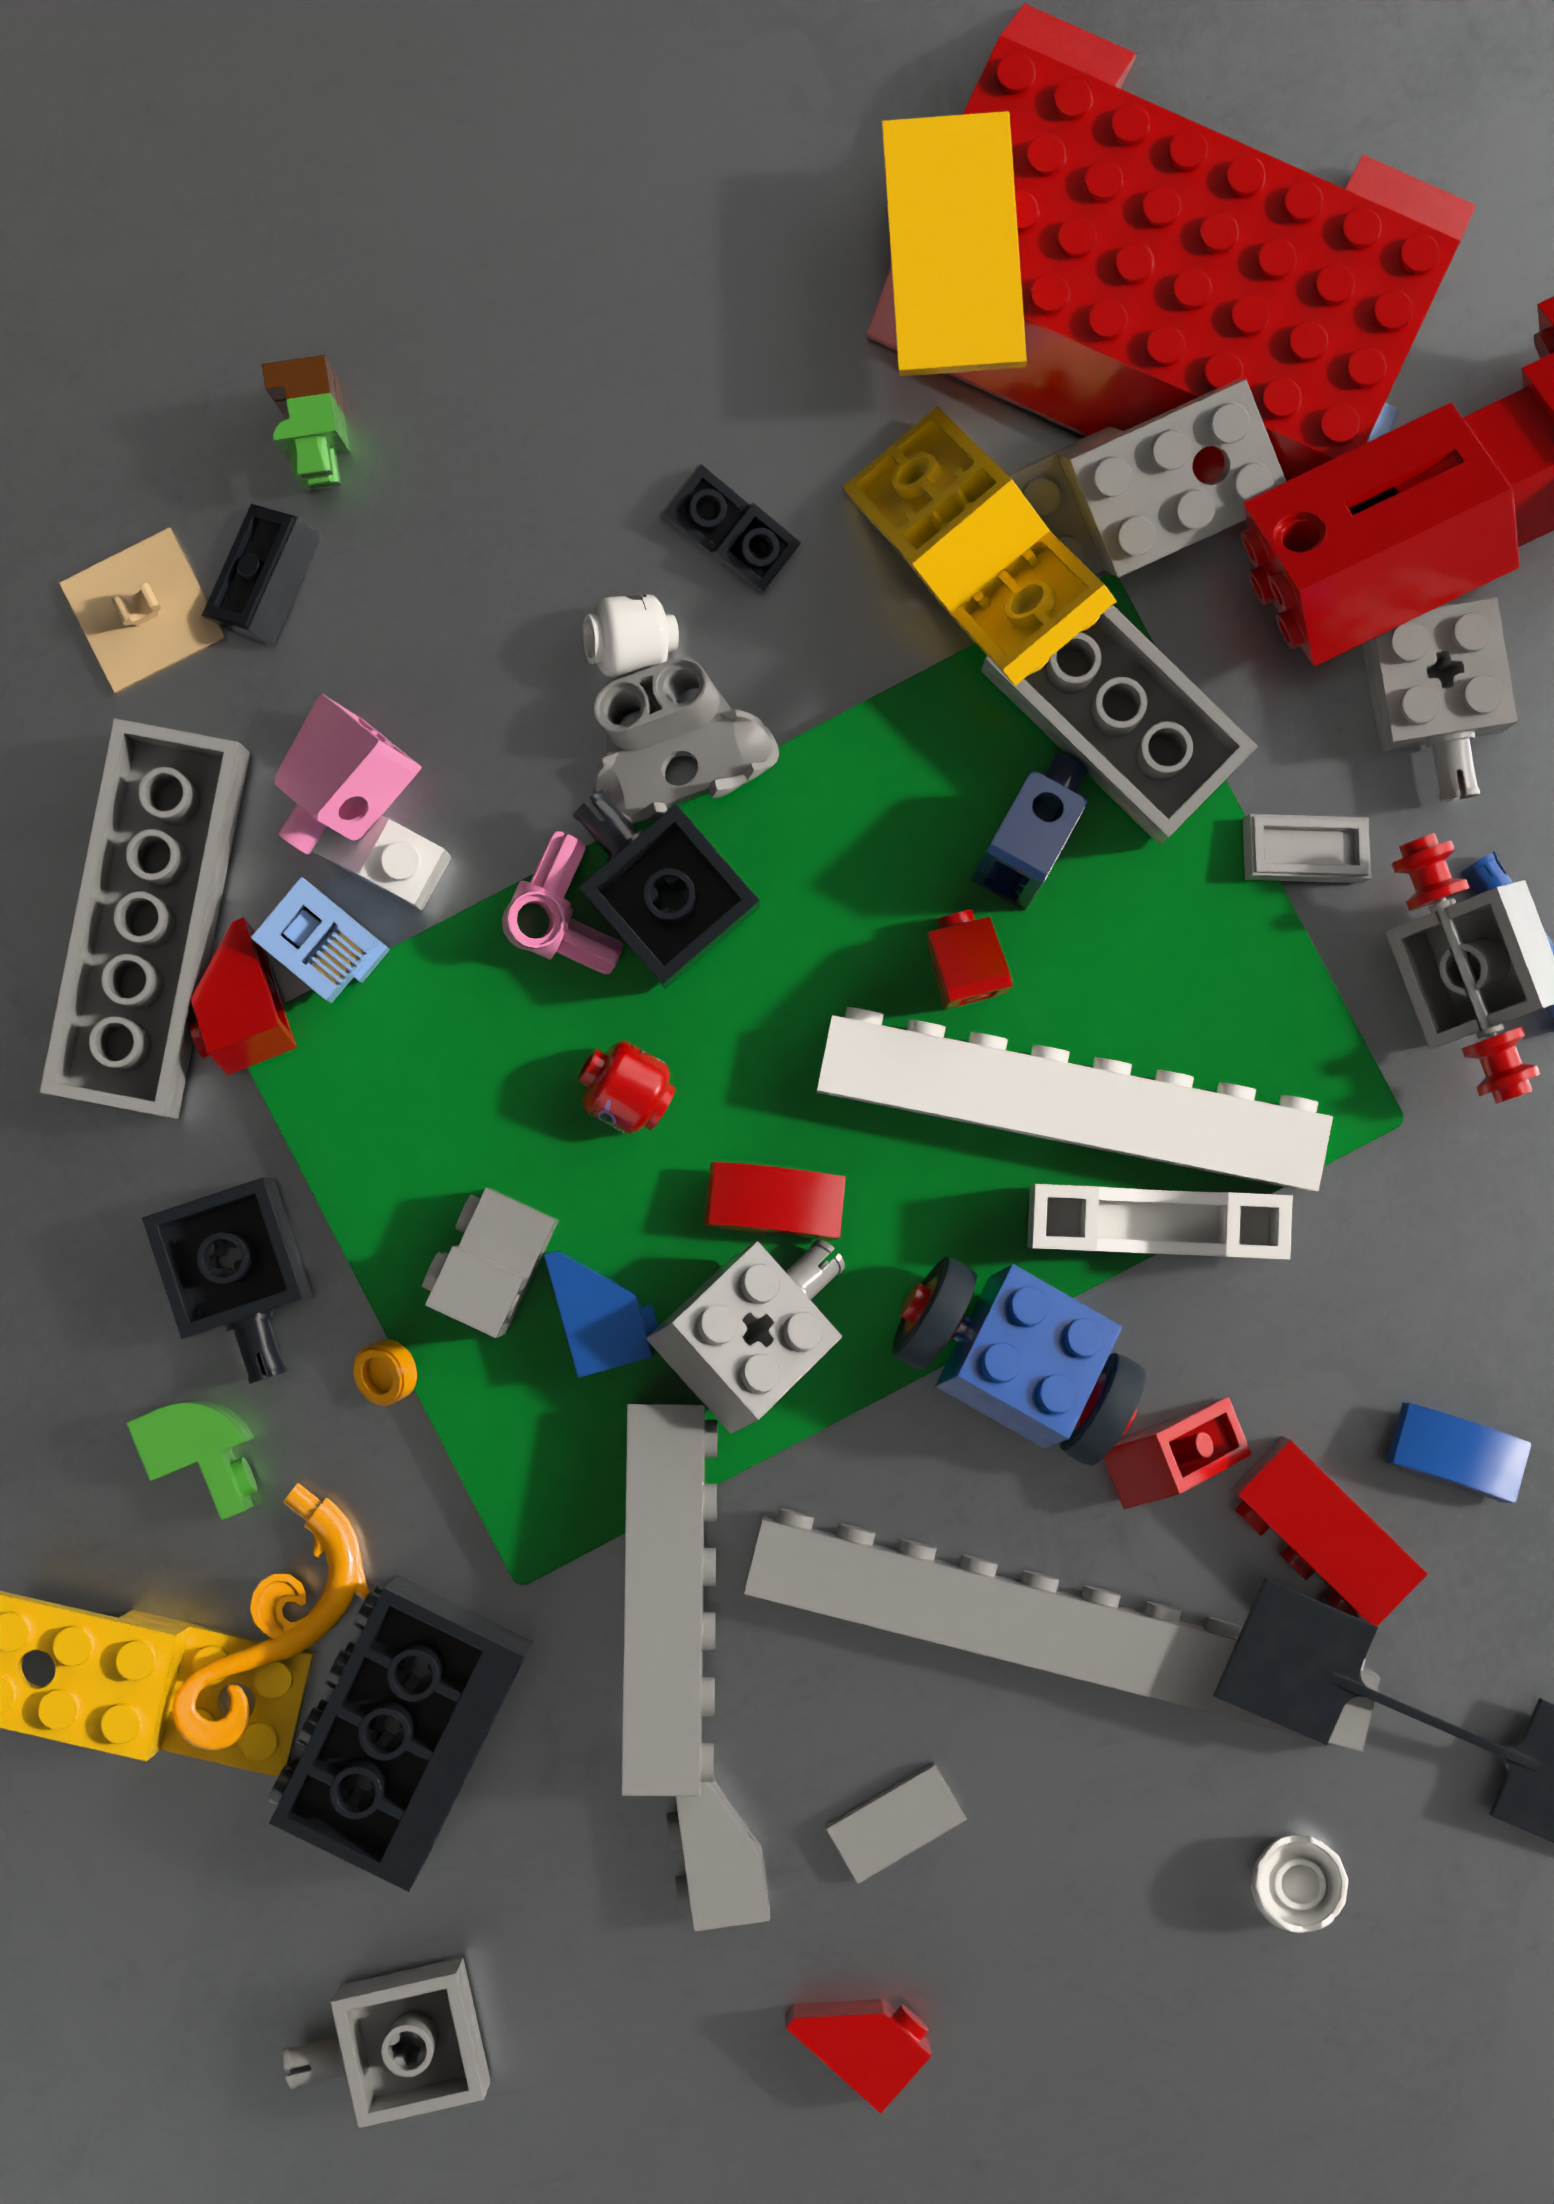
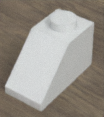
M382 815L362 839L352 841L327 827L312 849V852L420 911H423L452 858L444 848Z

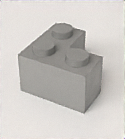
M485 1188L481 1198L471 1194L455 1229L464 1232L459 1246H452L449 1253L444 1252L441 1254L438 1252L424 1278L422 1288L431 1291L425 1305L494 1338L505 1335L559 1220L491 1188Z

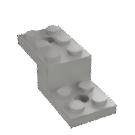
M1239 378L1128 430L1122 431L1109 426L1006 473L1014 481L1049 530L1091 572L1096 574L1106 570L1118 578L1246 520L1243 502L1286 482L1248 382L1243 378ZM1214 446L1223 454V471L1212 482H1199L1192 470L1193 459L1201 449Z

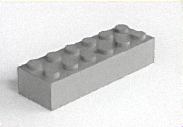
M114 718L39 1093L178 1119L193 1046L189 1025L197 1022L191 997L209 965L250 752L239 742Z

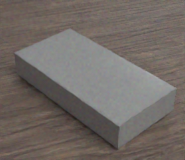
M1249 814L1243 818L1245 880L1365 883L1371 879L1369 818Z
M933 1762L827 1824L826 1830L857 1884L965 1822L967 1819L936 1764Z

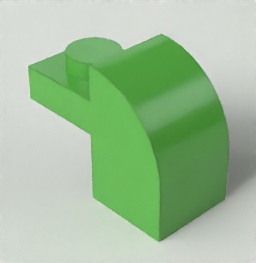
M187 1400L162 1407L126 1422L150 1481L198 1462L221 1521L255 1506L250 1495L257 1492V1485L252 1470L244 1457L235 1459L231 1449L234 1446L254 1439L245 1422L227 1407L206 1400Z

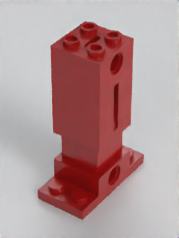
M1554 296L1537 304L1539 332L1534 334L1533 340L1540 359L1521 368L1522 389L1465 417H1462L1454 404L1450 402L1243 502L1248 529L1242 531L1240 536L1247 555L1256 567L1248 571L1252 587L1263 605L1273 602L1279 612L1276 615V620L1286 643L1291 649L1301 646L1313 667L1520 568L1518 548L1554 531Z

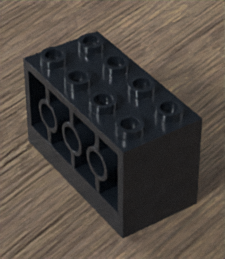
M397 1576L385 1587L377 1584L374 1591H369L353 1623L354 1627L362 1630L357 1644L349 1642L345 1650H340L324 1683L333 1688L334 1691L329 1701L321 1699L317 1707H313L296 1740V1743L306 1748L301 1758L293 1756L289 1765L283 1767L267 1801L277 1805L269 1824L409 1892L436 1842L533 1641L407 1579ZM417 1656L425 1659L428 1662L427 1668L432 1671L433 1675L426 1674L423 1678L415 1675L412 1672L413 1667L408 1663V1660H414ZM388 1715L395 1717L404 1732L399 1731L396 1735L388 1732L380 1718L385 1719ZM359 1774L365 1775L371 1780V1785L375 1789L371 1788L369 1791L361 1789L357 1786V1781L353 1777H357Z

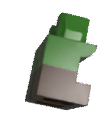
M325 355L262 364L265 390L282 413L288 412L289 419L282 421L276 426L273 433V441L287 460L291 461L293 477L301 481V487L304 491L341 486L337 454L349 453L350 449L340 379Z

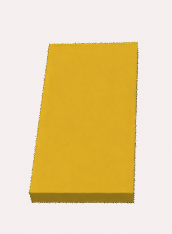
M1009 111L883 120L882 134L899 377L1025 368L1027 357Z

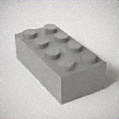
M1113 605L1100 615L1094 625L1077 634L1052 655L1040 670L1028 675L1017 686L1005 676L988 656L985 658L981 672L1067 756L1085 766L1088 770L1087 775L1160 846L1258 747Z

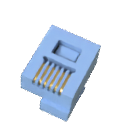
M303 877L297 881L251 936L256 943L330 1003L337 998L353 977L363 983L390 951L385 944Z

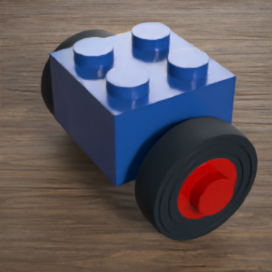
M944 1257L929 1272L922 1284L918 1282L912 1288L900 1310L902 1319L893 1340L892 1354L911 1367L923 1370L937 1358L946 1344L953 1338L957 1343L935 1387L1043 1448L1060 1443V1448L1077 1461L1090 1466L1097 1464L1130 1428L1136 1416L1137 1405L1146 1380V1371L1138 1363L1118 1353L1110 1354L1123 1327L1014 1264L988 1278L970 1317L965 1316L966 1309L974 1292L977 1274L958 1260Z

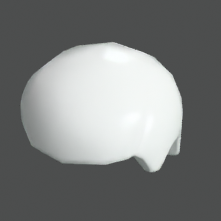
M1291 1835L1270 1843L1253 1864L1250 1888L1256 1908L1270 1924L1284 1931L1305 1933L1323 1929L1331 1924L1334 1918L1339 1915L1346 1904L1349 1879L1339 1855L1323 1842L1311 1836Z

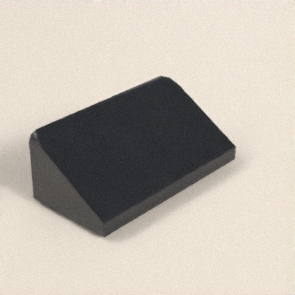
M251 504L201 616L256 641L273 645L320 542L321 536L319 532L297 516Z

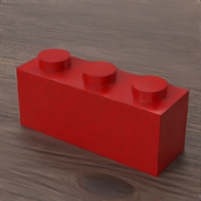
M1281 1436L1230 1489L1241 1501L1234 1511L1258 1535L1262 1536L1270 1529L1286 1545L1279 1555L1304 1580L1307 1581L1315 1573L1332 1590L1324 1598L1332 1607L1354 1617L1361 1618L1372 1625L1378 1626L1428 1575L1419 1564L1288 1438Z

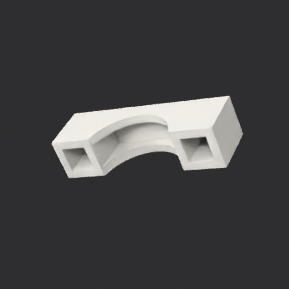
M1031 1184L1029 1191L1027 1248L1290 1260L1293 1195Z

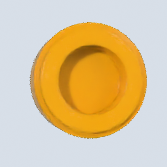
M382 1339L364 1347L357 1353L353 1363V1376L359 1391L366 1399L374 1404L387 1406L407 1397L414 1390L417 1382V1368L412 1355L402 1344L391 1339Z

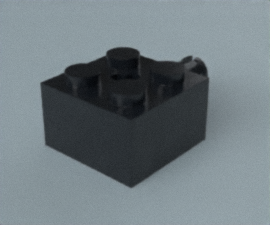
M602 789L591 796L590 800L606 819L605 821H600L585 802L574 812L573 817L585 827L610 857L607 859L606 864L579 888L599 914L663 988L666 989L760 908V900L677 804L646 830L642 829L638 832L607 796V792ZM666 884L672 890L677 889L680 885L686 888L681 895L684 907L677 912L669 906L662 911L658 910L656 906L661 900L657 890L660 886Z
M262 1177L142 1217L181 1339L195 1337L226 1327L227 1332L234 1331L249 1377L247 1378L249 1384L288 1372L269 1318L275 1316L273 1310L312 1298L313 1294L275 1179ZM225 1241L229 1248H239L241 1252V1259L234 1263L236 1271L234 1274L230 1267L219 1268L216 1263V1257L225 1253L223 1244Z

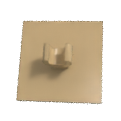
M170 527L59 582L115 694L227 639L219 624L201 616L208 600Z

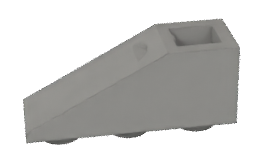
M715 1780L714 1782H701L700 1797L676 1796L678 1812L667 1813V1825L671 1851L683 1850L686 1875L675 1876L680 1915L692 1914L694 1932L770 1922V1904L762 1846Z

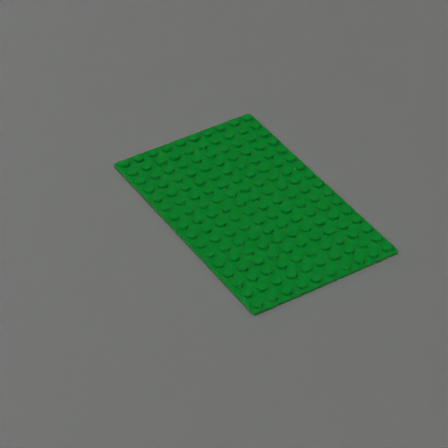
M1105 575L1099 578L1117 602L1113 606L1154 644L1121 580L1114 575ZM974 643L779 745V757L772 767L728 795L714 799L711 798L710 794L678 805L760 900V908L668 988H663L587 900L579 888L601 869L610 857L598 842L595 841L586 846V851L564 899L571 902V908L574 909L571 918L612 936L623 944L621 956L610 974H602L556 952L552 959L549 960L534 952L519 949L509 942L503 932L502 918L504 910L511 902L520 882L518 881L389 948L390 951L363 983L353 977L332 1003L326 1001L311 989L283 1004L297 1048L250 1066L248 1070L387 1339L399 1342L412 1355L417 1368V1382L414 1391L512 1580L516 1584L528 1585L625 1534L627 1404L704 1405L654 1347L655 1355L651 1358L578 1378L544 1254L562 1251L637 1293L641 1306L653 1304L660 1326L726 1261L758 1241L786 1272L810 1249L812 1243L818 1240L775 1232L761 1235L705 1226L704 1219L710 1163L754 1164L846 1176L840 1239L826 1241L835 1249L818 1265L820 1267L825 1261L830 1262L837 1254H840L845 1263V1269L811 1299L812 1303L843 1337L758 1421L730 1434L705 1406L706 1420H718L717 1458H705V1483L717 1485L946 1365L957 1343L953 1338L946 1344L937 1358L923 1370L911 1367L892 1354L893 1340L902 1319L900 1310L912 1288L918 1282L922 1284L929 1272L944 1257L958 1260L977 1274L974 1292L965 1316L970 1317L988 1278L1012 1264L1074 1298L1156 1255L1154 1253L1027 1248L1029 1191L1031 1184L1273 1194L1284 1188L816 1093L832 1015L845 1018L847 1007L884 1014L882 1025L907 1030L908 1020H918L945 1026L944 1038L968 1043L971 1032L1008 1039L1007 1051L1031 1055L1032 1045L1062 1049L1070 1052L1068 1063L1093 1068L1095 1057L1132 1064L1131 1076L1155 1080L1157 1070L1186 1074L1194 1077L1192 1088L1217 1093L1218 1083L1223 1082L1256 1089L1255 1101L1279 1105L1281 1095L1317 1101L1316 1113L1333 1116L1324 1166L1393 1131L1402 1124L1404 1119L1403 1112L1281 882L1245 880L1243 818L1246 816L1227 780L1160 846L1087 775L1077 792L1078 795L1087 801L1085 809L1032 902L1026 910L1019 908L971 881V878L1030 772L1036 771L1044 775L1055 754H1066L981 672L987 655ZM655 821L632 825L639 832L642 829L646 830ZM533 874L527 876L521 881H526L530 883ZM666 884L660 886L657 892L661 901L656 908L662 911L669 906L676 912L684 907L681 895L686 888L680 885L677 889L672 890ZM525 904L518 912L517 924L524 935L529 938L538 939L547 932L549 918L545 910L539 905ZM973 910L975 920L990 916L1011 975L1013 987L1005 995L944 1010L925 937L928 932L938 930L936 919L946 915ZM622 1040L631 1042L665 1062L670 1071L669 1083L676 1088L674 1096L658 1124L652 1130L643 1127L636 1133L629 1135L618 1131L584 1110L582 1095L586 1086L577 1081L582 1066L595 1048L605 1053L611 1045ZM485 1188L496 1190L559 1220L507 1333L497 1338L426 1306L425 1304L431 1291L422 1288L424 1278L438 1252L441 1254L444 1252L449 1253L452 1246H459L464 1232L455 1229L468 1198L471 1194L481 1198ZM743 1335L742 1338H743L744 1341L746 1342L747 1339H746L745 1335Z

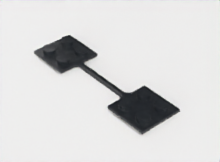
M1264 1577L1215 1689L1214 1697L1325 1745L1328 1744L1340 1714L1349 1700L1361 1696L1501 1756L1506 1765V1775L1489 1815L1554 1843V1704L1539 1698L1522 1738L1513 1745L1503 1746L1367 1687L1361 1678V1666L1377 1632V1626Z

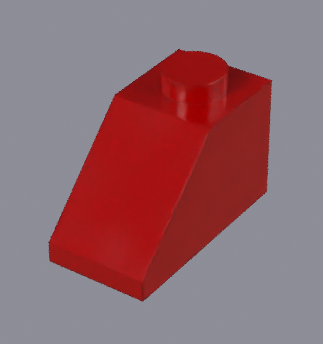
M966 910L936 919L938 930L928 932L925 938L944 1010L1005 995L1013 987L1011 975L990 916L975 920L973 910Z
M244 917L231 922L191 997L197 1022L190 1024L189 1028L196 1049L202 1059L205 1060L211 1057L227 1076L297 1048L266 950L251 938L255 931Z
M1228 1396L1140 1430L1116 1442L1103 1459L1122 1507L1125 1510L1181 1494L1252 1454Z
M883 1999L793 2004L785 2013V2028L880 2114L932 2057L930 2043L925 2038V2035L929 2032L928 2027L915 2013L902 2004L895 2011Z

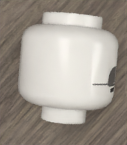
M654 595L602 598L597 603L593 614H586L584 618L583 640L585 654L590 664L597 663L601 672L606 677L611 678L626 677L666 662L668 652H676L678 649L679 631L676 617L673 614L666 615L662 604Z

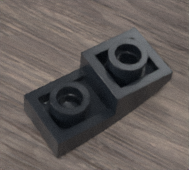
M702 464L694 469L659 514L700 548L760 592L767 588L801 544L797 538L755 503L748 504Z

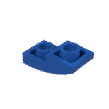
M1402 1402L1386 1463L1435 1482L1452 1483L1498 1502L1516 1504L1532 1443L1447 1413Z

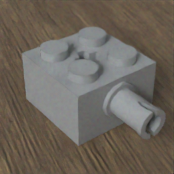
M1497 597L1437 607L1362 644L1380 752L1426 745L1427 748H1433L1440 789V802L1454 801V798L1459 797V800L1480 795V789L1477 787L1470 740L1478 736L1503 733L1518 722ZM1434 664H1437L1440 671L1448 673L1449 681L1443 686L1439 678H1428L1427 670Z
M758 1241L726 1261L646 1338L730 1434L758 1421L843 1337L811 1301L836 1275H839L845 1269V1263L840 1254H837L830 1262L825 1261L818 1267L835 1249L826 1241H814L810 1249L786 1272ZM743 1335H745V1337H746V1339H747L746 1342H745L744 1339L742 1338Z
M463 1957L340 1985L330 2002L337 2030V2038L294 2048L287 2047L283 2048L282 2051L284 2070L290 2069L291 2074L286 2075V2081L290 2089L345 2076L349 2085L358 2129L483 2101L491 2082ZM403 2032H412L414 2038L423 2039L424 2042L419 2052H413L412 2046L408 2042L399 2043Z

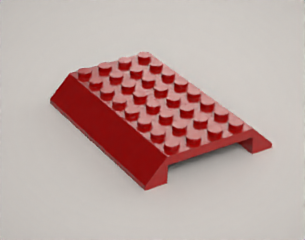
M1024 3L999 36L962 115L1009 111L1027 363L1025 368L946 374L1085 437L1109 426L1122 431L1128 430L1239 378H1243L1248 382L1286 481L1367 443L1461 242L1476 204L1364 154L1345 189L1122 90L1121 88L1136 59L1137 53ZM890 267L867 332V338L897 351L892 268ZM1214 446L1201 449L1195 455L1192 463V470L1196 479L1202 483L1212 482L1217 479L1224 468V457L1221 451Z

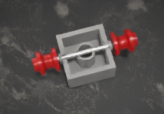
M1433 833L1399 846L1403 858L1392 862L1391 865L1394 873L1409 874L1415 893L1406 901L1408 910L1413 911L1431 904L1434 905L1428 907L1430 914L1387 930L1385 933L1429 1049L1437 1048L1476 1033L1478 1039L1485 1037V1040L1461 1048L1464 1058L1479 1059L1486 1076L1476 1087L1478 1095L1482 1096L1492 1092L1495 1103L1498 1104L1533 1091L1529 1079L1540 1075V1071L1537 1065L1522 1064L1516 1045L1525 1036L1523 1027L1521 1026L1497 1035L1498 1031L1504 1030L1502 1023L1554 1005V955L1526 881L1522 880L1499 886L1456 903L1455 898L1446 899L1470 889L1467 879L1452 878L1445 860L1455 850L1452 840L1439 844L1436 834Z

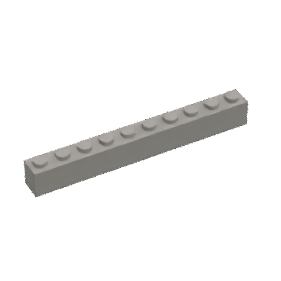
M778 1508L776 1518L766 1515L762 1516L744 1587L745 1595L1307 1737L1213 1696L1243 1626L1240 1624L1209 1616L1206 1617L1204 1626L1180 1621L1182 1610L1151 1601H1145L1143 1611L1119 1605L1121 1595L1118 1593L1087 1585L1083 1587L1082 1596L1058 1590L1060 1579L1029 1570L1022 1571L1020 1580L996 1574L998 1563L975 1556L962 1554L959 1564L935 1558L936 1547L912 1540L900 1539L898 1549L873 1543L875 1532L853 1525L839 1523L837 1533L812 1527L815 1517L794 1510ZM1365 1657L1361 1666V1678L1367 1687L1378 1691L1381 1677L1371 1669L1364 1667ZM1361 1696L1349 1700L1340 1714L1328 1743L1363 1752L1375 1701Z

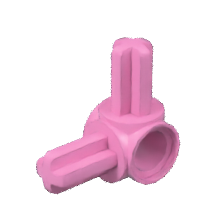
M555 831L550 836L530 883L520 880L511 902L504 910L502 918L503 932L509 942L519 949L534 952L549 960L552 959L556 952L602 974H610L621 956L623 944L620 940L571 918L574 909L571 908V902L564 899L586 851V845L572 835ZM523 905H539L547 913L549 926L543 937L538 939L529 938L520 931L517 924V916Z

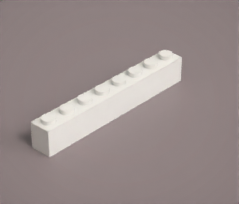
M847 1007L845 1018L832 1015L816 1093L1305 1192L1319 1191L1333 1116L1316 1113L1317 1101L1288 1095L1280 1096L1279 1105L1255 1101L1256 1089L1223 1082L1218 1083L1217 1093L1192 1088L1193 1076L1165 1070H1157L1155 1080L1131 1076L1132 1064L1106 1058L1095 1057L1093 1068L1068 1063L1069 1051L1041 1045H1032L1031 1055L1007 1051L1008 1039L983 1033L971 1032L969 1043L944 1038L945 1026L924 1021L908 1020L907 1030L882 1025L884 1014L859 1008Z

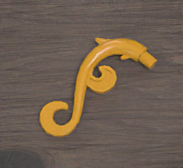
M300 1483L295 1485L283 1503L307 1521L303 1527L313 1534L314 1545L312 1554L314 1557L319 1558L323 1552L326 1554L328 1573L322 1595L315 1606L303 1618L290 1622L284 1618L282 1609L286 1603H294L300 1607L306 1604V1592L302 1583L290 1574H272L260 1581L252 1593L249 1611L253 1623L269 1638L214 1660L198 1669L181 1685L174 1697L172 1711L175 1726L183 1738L197 1748L215 1751L229 1747L241 1739L249 1725L250 1709L248 1698L239 1685H229L226 1689L231 1702L230 1710L225 1717L217 1721H209L201 1717L196 1710V1700L199 1692L207 1684L230 1675L259 1668L297 1655L316 1644L338 1624L350 1607L354 1594L365 1600L370 1591L365 1580L358 1536L350 1520L328 1497L321 1501Z

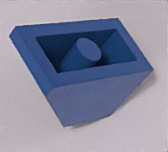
M562 1251L544 1254L578 1378L651 1358L655 1355L652 1345L646 1339L659 1326L653 1304L641 1306L637 1293Z

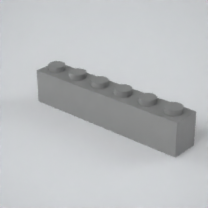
M627 1404L622 1796L700 1797L701 1782H714V1743H702V1716H714L715 1677H703V1651H715L716 1614L715 1612H703L704 1586L716 1587V1548H704V1522L717 1521V1484L705 1483V1458H717L718 1420H706L705 1405Z

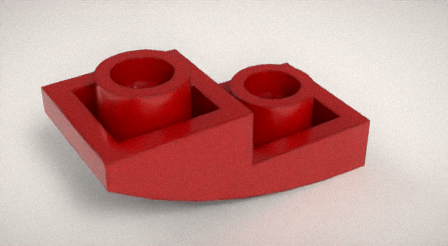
M712 1162L709 1169L704 1225L761 1235L775 1232L824 1241L840 1239L846 1176L764 1165Z

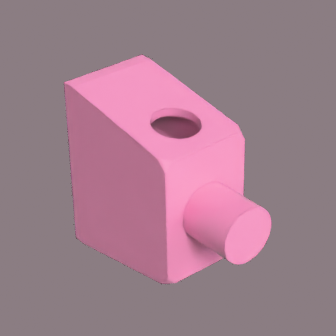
M321 693L275 775V785L297 803L277 834L289 844L308 855L327 827L352 841L362 839L422 767L364 719Z

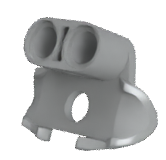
M685 657L671 659L615 680L603 687L594 703V715L607 734V756L602 758L597 766L593 779V791L595 794L604 789L608 794L607 796L631 824L656 821L667 812V809L675 804L680 805L710 794L711 798L714 799L726 796L764 773L777 762L779 757V748L775 738L762 720L751 713L736 709L732 710L719 690L714 686L702 665L694 659ZM689 689H698L693 699L686 703H677L679 697ZM640 710L639 715L634 721L626 725H619L621 719L627 713ZM684 755L696 759L698 770L696 776L685 785L676 786L666 781L665 771L673 759ZM598 811L601 821H605L606 819Z

